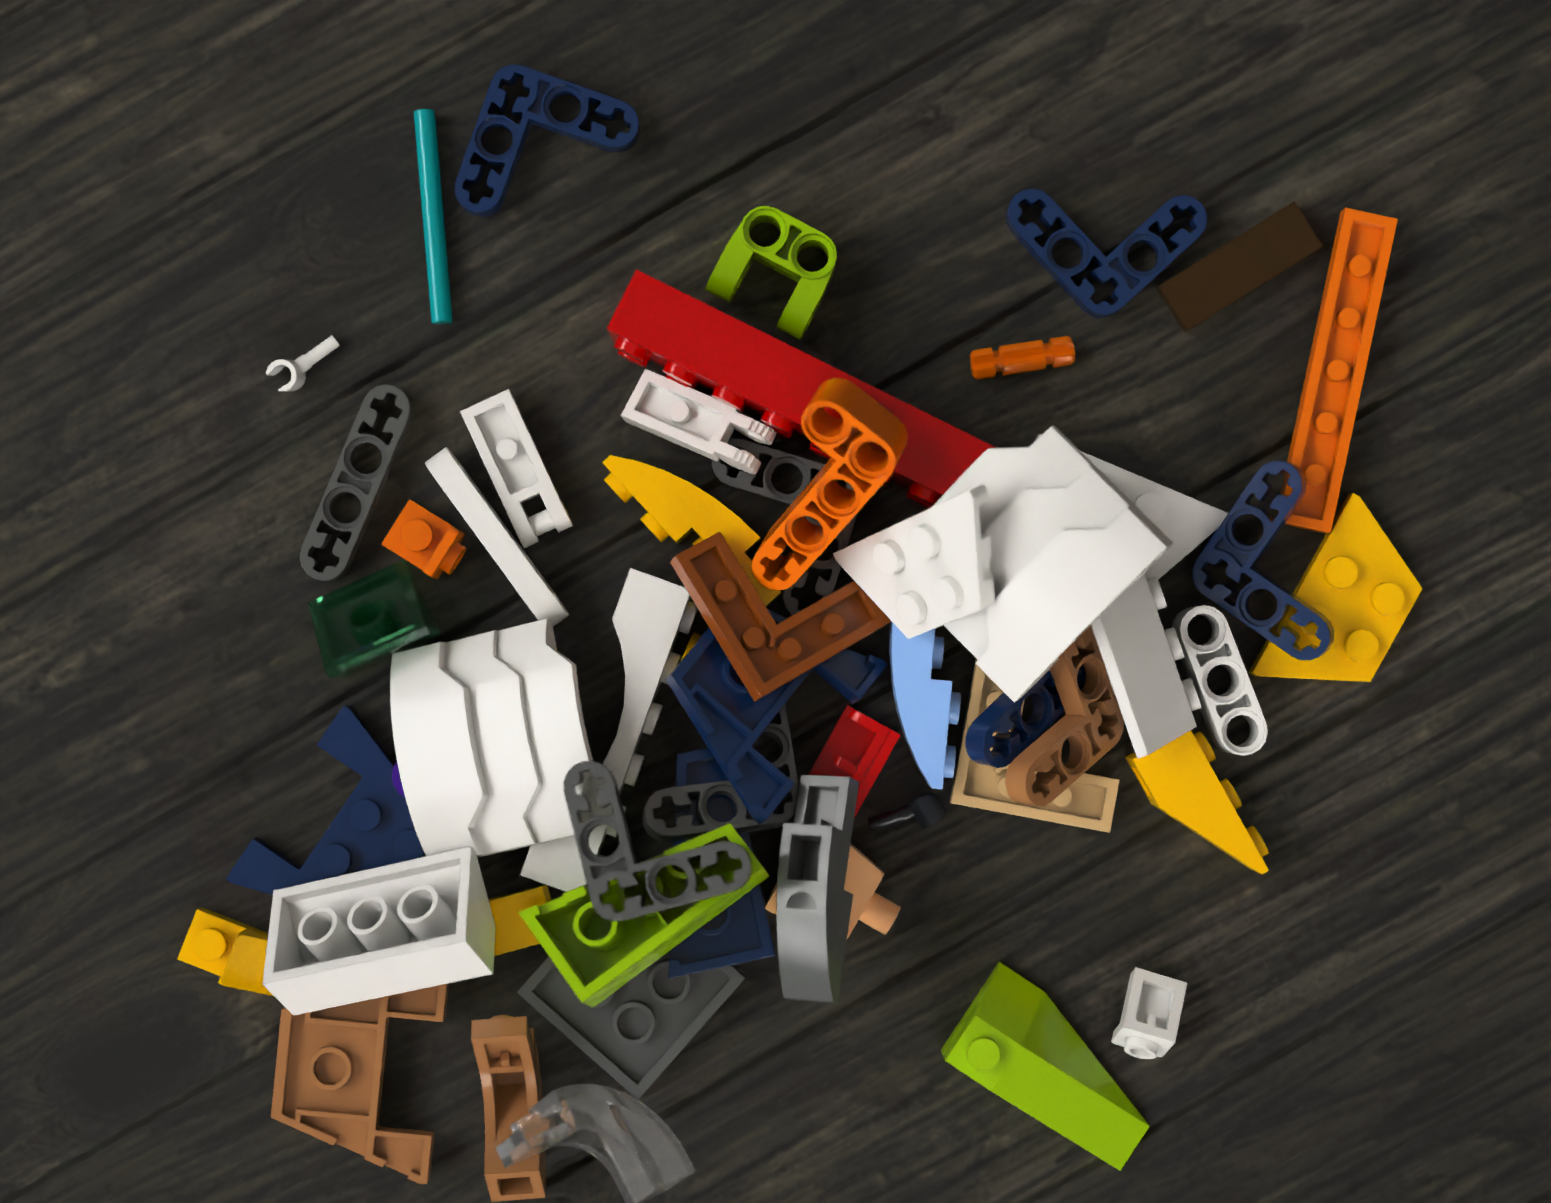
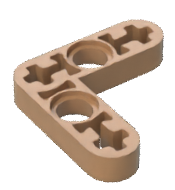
M1091 625L1058 657L1059 660L1050 668L1066 715L1020 753L1008 767L1005 785L1009 797L1017 804L1032 806L1048 805L1110 751L1121 739L1124 730V719ZM1083 664L1086 678L1084 687L1080 691L1077 676L1079 668ZM1068 739L1070 756L1064 765L1061 759V751L1064 741Z

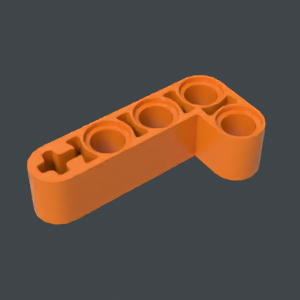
M833 378L822 383L802 415V428L805 435L831 458L770 528L752 560L754 577L761 585L768 589L780 591L788 589L797 582L889 478L907 445L908 434L903 423L858 386L846 379ZM827 406L836 409L843 418L830 416L823 407ZM867 442H876L882 445L887 453L873 450ZM836 479L848 482L854 489H845L837 483ZM805 516L818 520L821 526L809 522ZM788 544L789 547L794 551L792 553H788L784 557L780 554L784 551Z

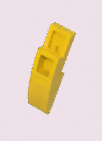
M610 455L602 462L611 472L603 480L624 503L634 497L645 508L647 513L640 520L661 543L670 535L679 544L694 530L699 536L692 543L694 546L720 531L764 605L767 607L781 594V591L768 589L761 585L752 572V560L746 553L761 540L760 537L739 516L716 498L678 476L636 460Z

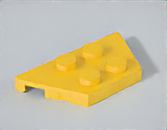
M1354 493L1348 494L1333 521L1331 533L1326 534L1293 592L1294 595L1318 610L1331 622L1334 629V641L1331 648L1318 658L1299 660L1290 656L1267 639L1249 671L1252 675L1259 677L1371 682L1423 588L1358 495ZM1290 605L1286 617L1273 630L1281 635L1282 628L1289 626L1300 635L1297 643L1300 648L1304 649L1310 644L1319 646L1321 640L1315 635L1318 626L1312 622L1303 627L1289 619L1297 613V609Z

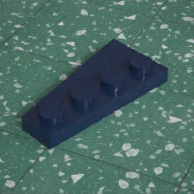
M709 748L677 754L676 787L728 780ZM718 794L707 800L706 809L713 820L727 822L736 816V806L730 797ZM689 798L691 801L689 810L675 811L674 823L680 816L693 815L692 825L699 826L700 824L696 816L698 799ZM749 832L739 833L753 852ZM689 840L674 841L673 847ZM760 884L669 951L668 979L775 956Z

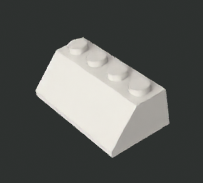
M1145 574L1134 584L1126 588L1091 624L1137 759L1151 754L1197 727L1192 711L1202 708L1192 678L1182 681L1180 679L1175 661L1185 657L1175 628L1172 627L1164 630L1157 610L1167 607L1158 578L1156 576L1146 579Z
M466 847L274 890L262 984L294 1016L493 974L496 926L476 852L472 847Z

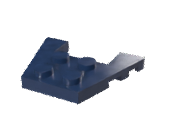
M769 611L776 624L787 619ZM708 627L666 678V681L748 812L760 825L769 818L795 783L757 752L752 745L811 670L754 702ZM845 649L811 670H814L854 704L862 698L887 664L882 659L871 654L866 657L850 649Z
M348 705L342 706L317 743V746L361 775L362 779L303 866L300 867L256 837L251 840L226 877V880L232 884L273 895L274 890L426 857L414 828L406 799L393 786L391 775L394 764L378 740L376 741L360 721L361 718L353 708Z

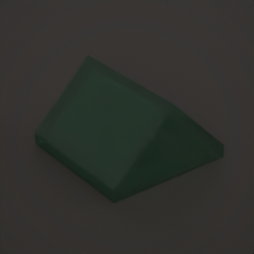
M405 559L308 602L324 670L329 679L345 678L391 657L394 653L405 651L440 635L411 568Z

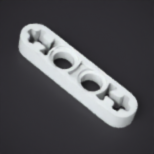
M445 447L427 460L425 465L535 617L538 620L551 619L552 626L554 627L569 616L560 599L453 453Z

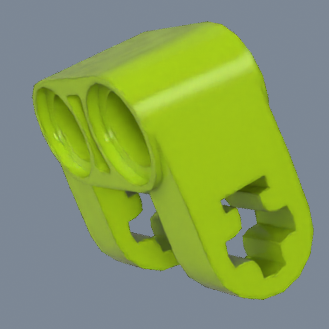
M759 206L747 213L727 243L708 280L705 291L730 303L753 260L798 283L776 328L801 340L819 308L833 276L837 260L836 247L832 239L819 230L777 208ZM764 222L773 224L780 232L777 242L766 247L755 244L750 237V232L754 226ZM816 247L825 253L828 262L821 270L810 272L804 270L799 265L797 257L805 248Z

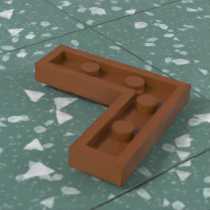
M720 531L675 555L670 561L754 702L891 622L855 581H852L776 624Z

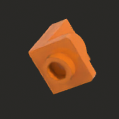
M411 499L408 500L381 543L384 547L423 570L422 572L436 579L440 577L443 571L450 575L461 561L467 549L461 544L466 536L464 532Z

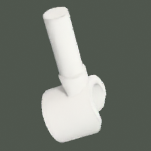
M331 335L305 355L302 354L295 360L280 359L273 361L267 367L266 375L274 376L287 366L291 371V380L278 391H296L303 386L306 379V371L340 345Z

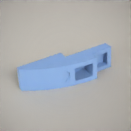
M891 621L889 635L890 674L896 711L914 761L927 784L932 789H943L944 778L954 777L956 746L947 745L949 724L958 725L961 705V693L952 692L953 681L931 679L932 668H942L944 637L935 636V629L908 639Z

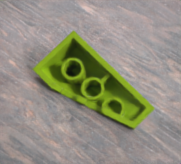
M999 961L942 1047L941 1053L944 1060L994 1094L1121 1171L1150 1126L1044 990Z

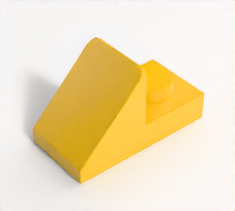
M198 908L177 960L220 976L218 982L220 985L273 996L262 984L268 933L206 908Z

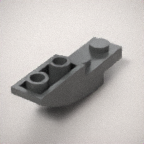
M801 775L794 824L783 823L777 880V946L783 997L789 1000L838 1004L853 894L844 890L859 782L851 777Z

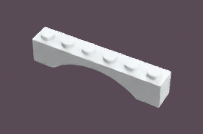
M632 568L629 570L612 618L621 644L625 670L624 707L617 735L603 763L612 771L620 795L624 784L634 787L645 757L636 753L642 733L653 735L663 705L654 703L661 682L668 684L666 678L678 665L681 657L680 654L672 652L679 632L689 634L698 610L695 603L690 601L691 596L685 587ZM593 778L584 794L588 796L593 811L588 812L589 819L595 816L614 815L612 805L604 809L599 807L596 795L599 789L605 787L604 779ZM600 825L594 828L589 836L591 851L601 858L605 857L599 853L606 834L613 837L617 835V831L610 825ZM575 836L530 846L520 874L521 876L565 892L582 885L587 886Z

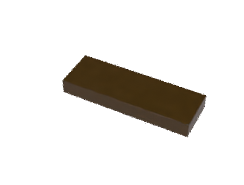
M1294 201L1162 283L1156 289L1183 332L1186 333L1316 252L1323 245Z

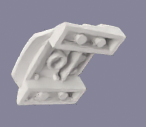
M1054 425L1044 432L1030 447L988 448L933 505L934 507L982 484L986 487L988 502L979 506L981 534H987L991 537L992 557L989 562V569L994 581L995 603L944 624V626L978 659L976 664L1014 703L1022 698L1059 660L1058 657L1126 588L1134 584L1174 544Z
M546 618L499 631L493 630L450 642H437L392 654L390 707L396 758L410 816L426 856L472 847L476 852L477 858L575 836L564 795L563 782L567 772L574 765L582 761H593L583 719L576 664L557 651L551 619ZM590 771L583 773L584 782L576 786L577 795H584L594 778ZM581 812L583 823L589 820L588 812Z

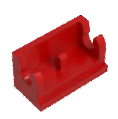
M847 705L808 775L845 776L858 781L855 818L901 735Z

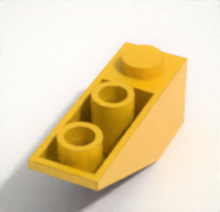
M1190 730L1151 754L1138 759L1135 752L1125 757L1152 805L1251 870L1260 874L1269 871L1262 858L1269 854L1268 849L1255 827L1252 825L1245 828L1236 812L1238 808L1242 807L1241 800L1227 778L1222 781L1218 780L1210 765V762L1214 761L1216 757L1202 732L1199 731L1193 734Z

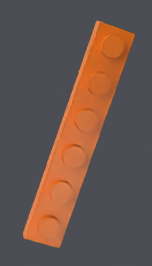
M1346 207L1340 212L1287 461L1296 464L1303 471L1306 478V491L1284 525L1324 534L1331 533L1398 219ZM1287 471L1284 473L1280 494L1289 496L1293 488L1287 484L1290 477ZM1279 510L1276 511L1275 518L1279 514Z

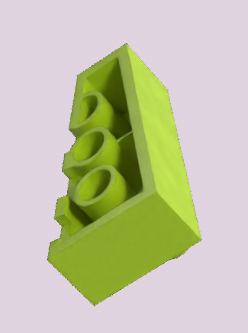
M729 823L665 850L663 854L649 860L716 842L730 841L739 844L748 851L752 859L753 871L749 881L742 888L734 892L629 920L610 921L601 917L595 911L588 887L582 885L563 893V896L540 906H532L518 913L583 1004L594 1008L768 878L769 874L732 824ZM727 850L718 853L719 862L717 864L704 868L700 867L701 856L691 858L690 862L698 874V892L709 889L703 878L722 875L726 883L735 881L734 871L742 868L740 858H730ZM668 865L662 868L656 879L659 892L669 898H676L682 895L688 885V877L685 871L677 865ZM646 870L636 873L637 878L641 882L640 885L621 887L618 879L611 881V891L603 894L604 903L615 904L617 911L622 912L625 910L624 901L626 899L644 895V907L653 905L654 901L646 889Z

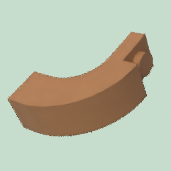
M497 1015L490 1019L472 1020L471 1041L480 1072L484 1102V1176L491 1202L546 1198L545 1124L540 1064L534 1028H529L527 1016Z

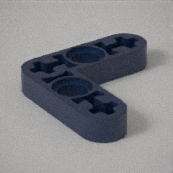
M511 64L504 66L492 78L455 181L454 191L456 199L464 210L473 216L485 217L499 210L505 200L531 124L609 152L619 153L630 149L639 138L640 124L637 113L631 105L611 96L523 65ZM517 78L523 79V86L529 92L527 98L518 96L512 109L514 117L521 118L519 124H516L504 115L492 114L494 108H498L502 113H505L509 98L502 88L505 84L513 86ZM572 95L580 102V113L573 121L567 123L559 122L551 115V105L559 96ZM591 103L599 105L595 110L599 118L613 121L616 114L624 115V123L630 128L628 133L619 132L615 139L608 138L607 128L591 121V131H584L583 129L590 118ZM503 127L511 132L513 137L512 145L504 154L493 155L484 149L483 138L490 129ZM479 157L490 166L504 167L501 174H498L493 169L490 170L487 185L494 192L492 197H482L479 204H474L473 197L466 188L469 184L478 185L482 178L484 169L481 165H474L476 158Z
M1026 189L1016 194L1008 205L1006 223L1011 233L1078 306L1091 317L1101 319L1111 317L1122 309L1195 242L1205 230L1207 215L1201 202L1194 197L1187 195L1175 196L1165 202L1107 257L1056 202L1042 190ZM1024 203L1030 208L1037 203L1043 209L1039 216L1040 222L1049 230L1056 221L1062 229L1054 232L1045 245L1040 247L1035 240L1041 238L1043 232L1033 222L1028 223L1026 226L1019 222L1018 219L1022 214V210L1019 207L1020 204ZM1173 209L1178 214L1187 210L1193 216L1188 223L1192 232L1189 233L1183 228L1178 230L1166 242L1175 248L1173 252L1169 253L1163 240L1148 229L1154 226L1159 235L1174 219L1169 212ZM1067 239L1078 244L1082 257L1077 266L1063 268L1055 263L1052 257V248L1058 241ZM1135 243L1150 245L1156 253L1157 260L1155 266L1151 270L1144 272L1137 271L1131 267L1127 257L1130 246ZM1091 260L1098 268L1093 270L1090 276L1101 286L1109 281L1115 287L1111 293V298L1115 302L1113 305L1106 301H1102L1098 305L1095 304L1090 298L1094 294L1095 289L1086 278L1080 283L1079 287L1071 280L1080 275Z
M1271 461L1264 464L1256 472L1199 555L1192 569V579L1196 588L1203 595L1290 656L1299 660H1312L1324 655L1331 648L1334 641V629L1331 622L1318 610L1255 568L1306 491V478L1303 471L1296 464L1289 461ZM1287 471L1290 474L1287 484L1293 490L1289 496L1279 494L1270 504L1269 508L1279 510V514L1274 520L1266 509L1252 505L1250 501L1254 495L1259 501H1265L1273 487L1267 481L1270 474L1281 475ZM1245 514L1257 516L1264 527L1261 539L1253 545L1241 543L1235 534V524ZM1223 560L1226 561L1229 565L1225 573L1238 583L1244 581L1246 574L1252 578V582L1240 591L1236 604L1229 599L1237 591L1236 589L1223 582L1216 584L1214 587L1209 583L1212 577L1210 571L1206 569L1209 563L1216 565L1223 562ZM1266 589L1275 595L1277 610L1270 619H1258L1250 612L1248 607L1249 598L1255 590ZM1290 605L1297 609V613L1289 619L1303 627L1312 622L1318 626L1315 635L1321 640L1319 646L1310 644L1304 649L1300 648L1297 645L1300 635L1289 626L1282 628L1281 635L1273 630V627L1286 617Z
M1083 664L1080 666L1077 676L1080 691L1084 687L1086 678ZM1050 669L1015 703L1003 692L972 722L965 737L966 751L972 761L995 768L1006 767L1065 711ZM1030 695L1033 700V712L1031 717L1024 722L1021 716V706L1024 699Z

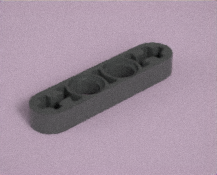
M387 384L376 386L367 393L361 404L301 547L299 556L301 566L306 574L313 579L327 582L338 580L347 573L352 565L413 418L414 409L411 399L396 386ZM392 395L396 396L395 405L402 411L398 419L389 417L382 430L385 434L393 435L388 445L374 435L363 434L366 424L377 430L381 414L374 410L378 400L387 402ZM364 444L377 446L382 455L381 465L370 474L358 472L353 463L355 451ZM353 493L361 503L360 515L351 523H341L333 515V502L341 494ZM326 523L335 530L352 534L348 543L341 538H337L332 553L339 557V563L336 567L326 566L322 573L318 570L320 561L313 557V553L316 548L326 549L332 535L321 533Z

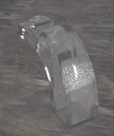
M574 1084L553 1090L528 1110L529 1115L511 1124L510 1129L513 1134L495 1148L505 1168L553 1147L570 1146L584 1150L597 1158L607 1168L625 1203H643L670 1190L696 1172L679 1139L652 1109L627 1093L595 1084Z

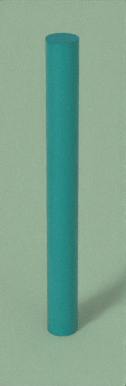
M419 109L413 113L431 323L447 324L452 323L453 318L435 110Z

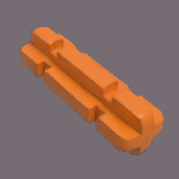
M1061 336L1050 338L1048 343H1043L1041 339L1002 345L997 351H993L992 347L976 349L970 353L969 357L971 373L975 379L995 377L996 372H1002L1004 376L1044 370L1046 365L1049 364L1052 365V368L1070 366L1075 362L1074 343L1071 337Z

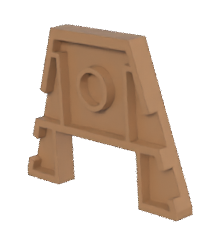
M449 983L294 1016L285 1007L281 1009L271 1118L333 1146L337 1144L364 1156L365 1160L380 1167L385 1165L408 1176L407 1179L418 1184H428L431 1176L435 1132L381 1127L379 1125L389 1017L444 1022L446 1019Z

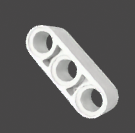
M1206 605L1189 607L1182 610L1173 620L1172 627L1175 628L1185 657L1181 659L1187 677L1192 678L1202 707L1200 711L1212 741L1223 752L1241 756L1255 753L1266 742L1267 724L1226 618L1215 607ZM1196 615H1202L1207 618L1212 628L1211 637L1203 645L1195 644L1188 636V624ZM1217 665L1225 667L1231 677L1230 687L1222 695H1215L1207 685L1208 673ZM1241 715L1249 723L1250 734L1244 743L1235 746L1229 741L1226 729L1227 724L1232 718Z

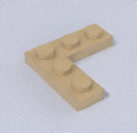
M976 658L949 802L1110 833L1119 779L1084 773L1048 805L1017 804L1011 800L1007 793L1005 781L1009 765L995 768L981 765L971 760L965 747V737L968 728L1003 693L976 664L978 661ZM1024 701L1021 706V716L1023 712Z

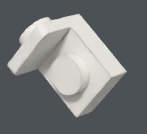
M1135 967L1130 974L1120 1024L1113 1031L1111 1042L1123 1046L1127 1054L1140 1059L1163 1057L1176 1041L1187 982Z

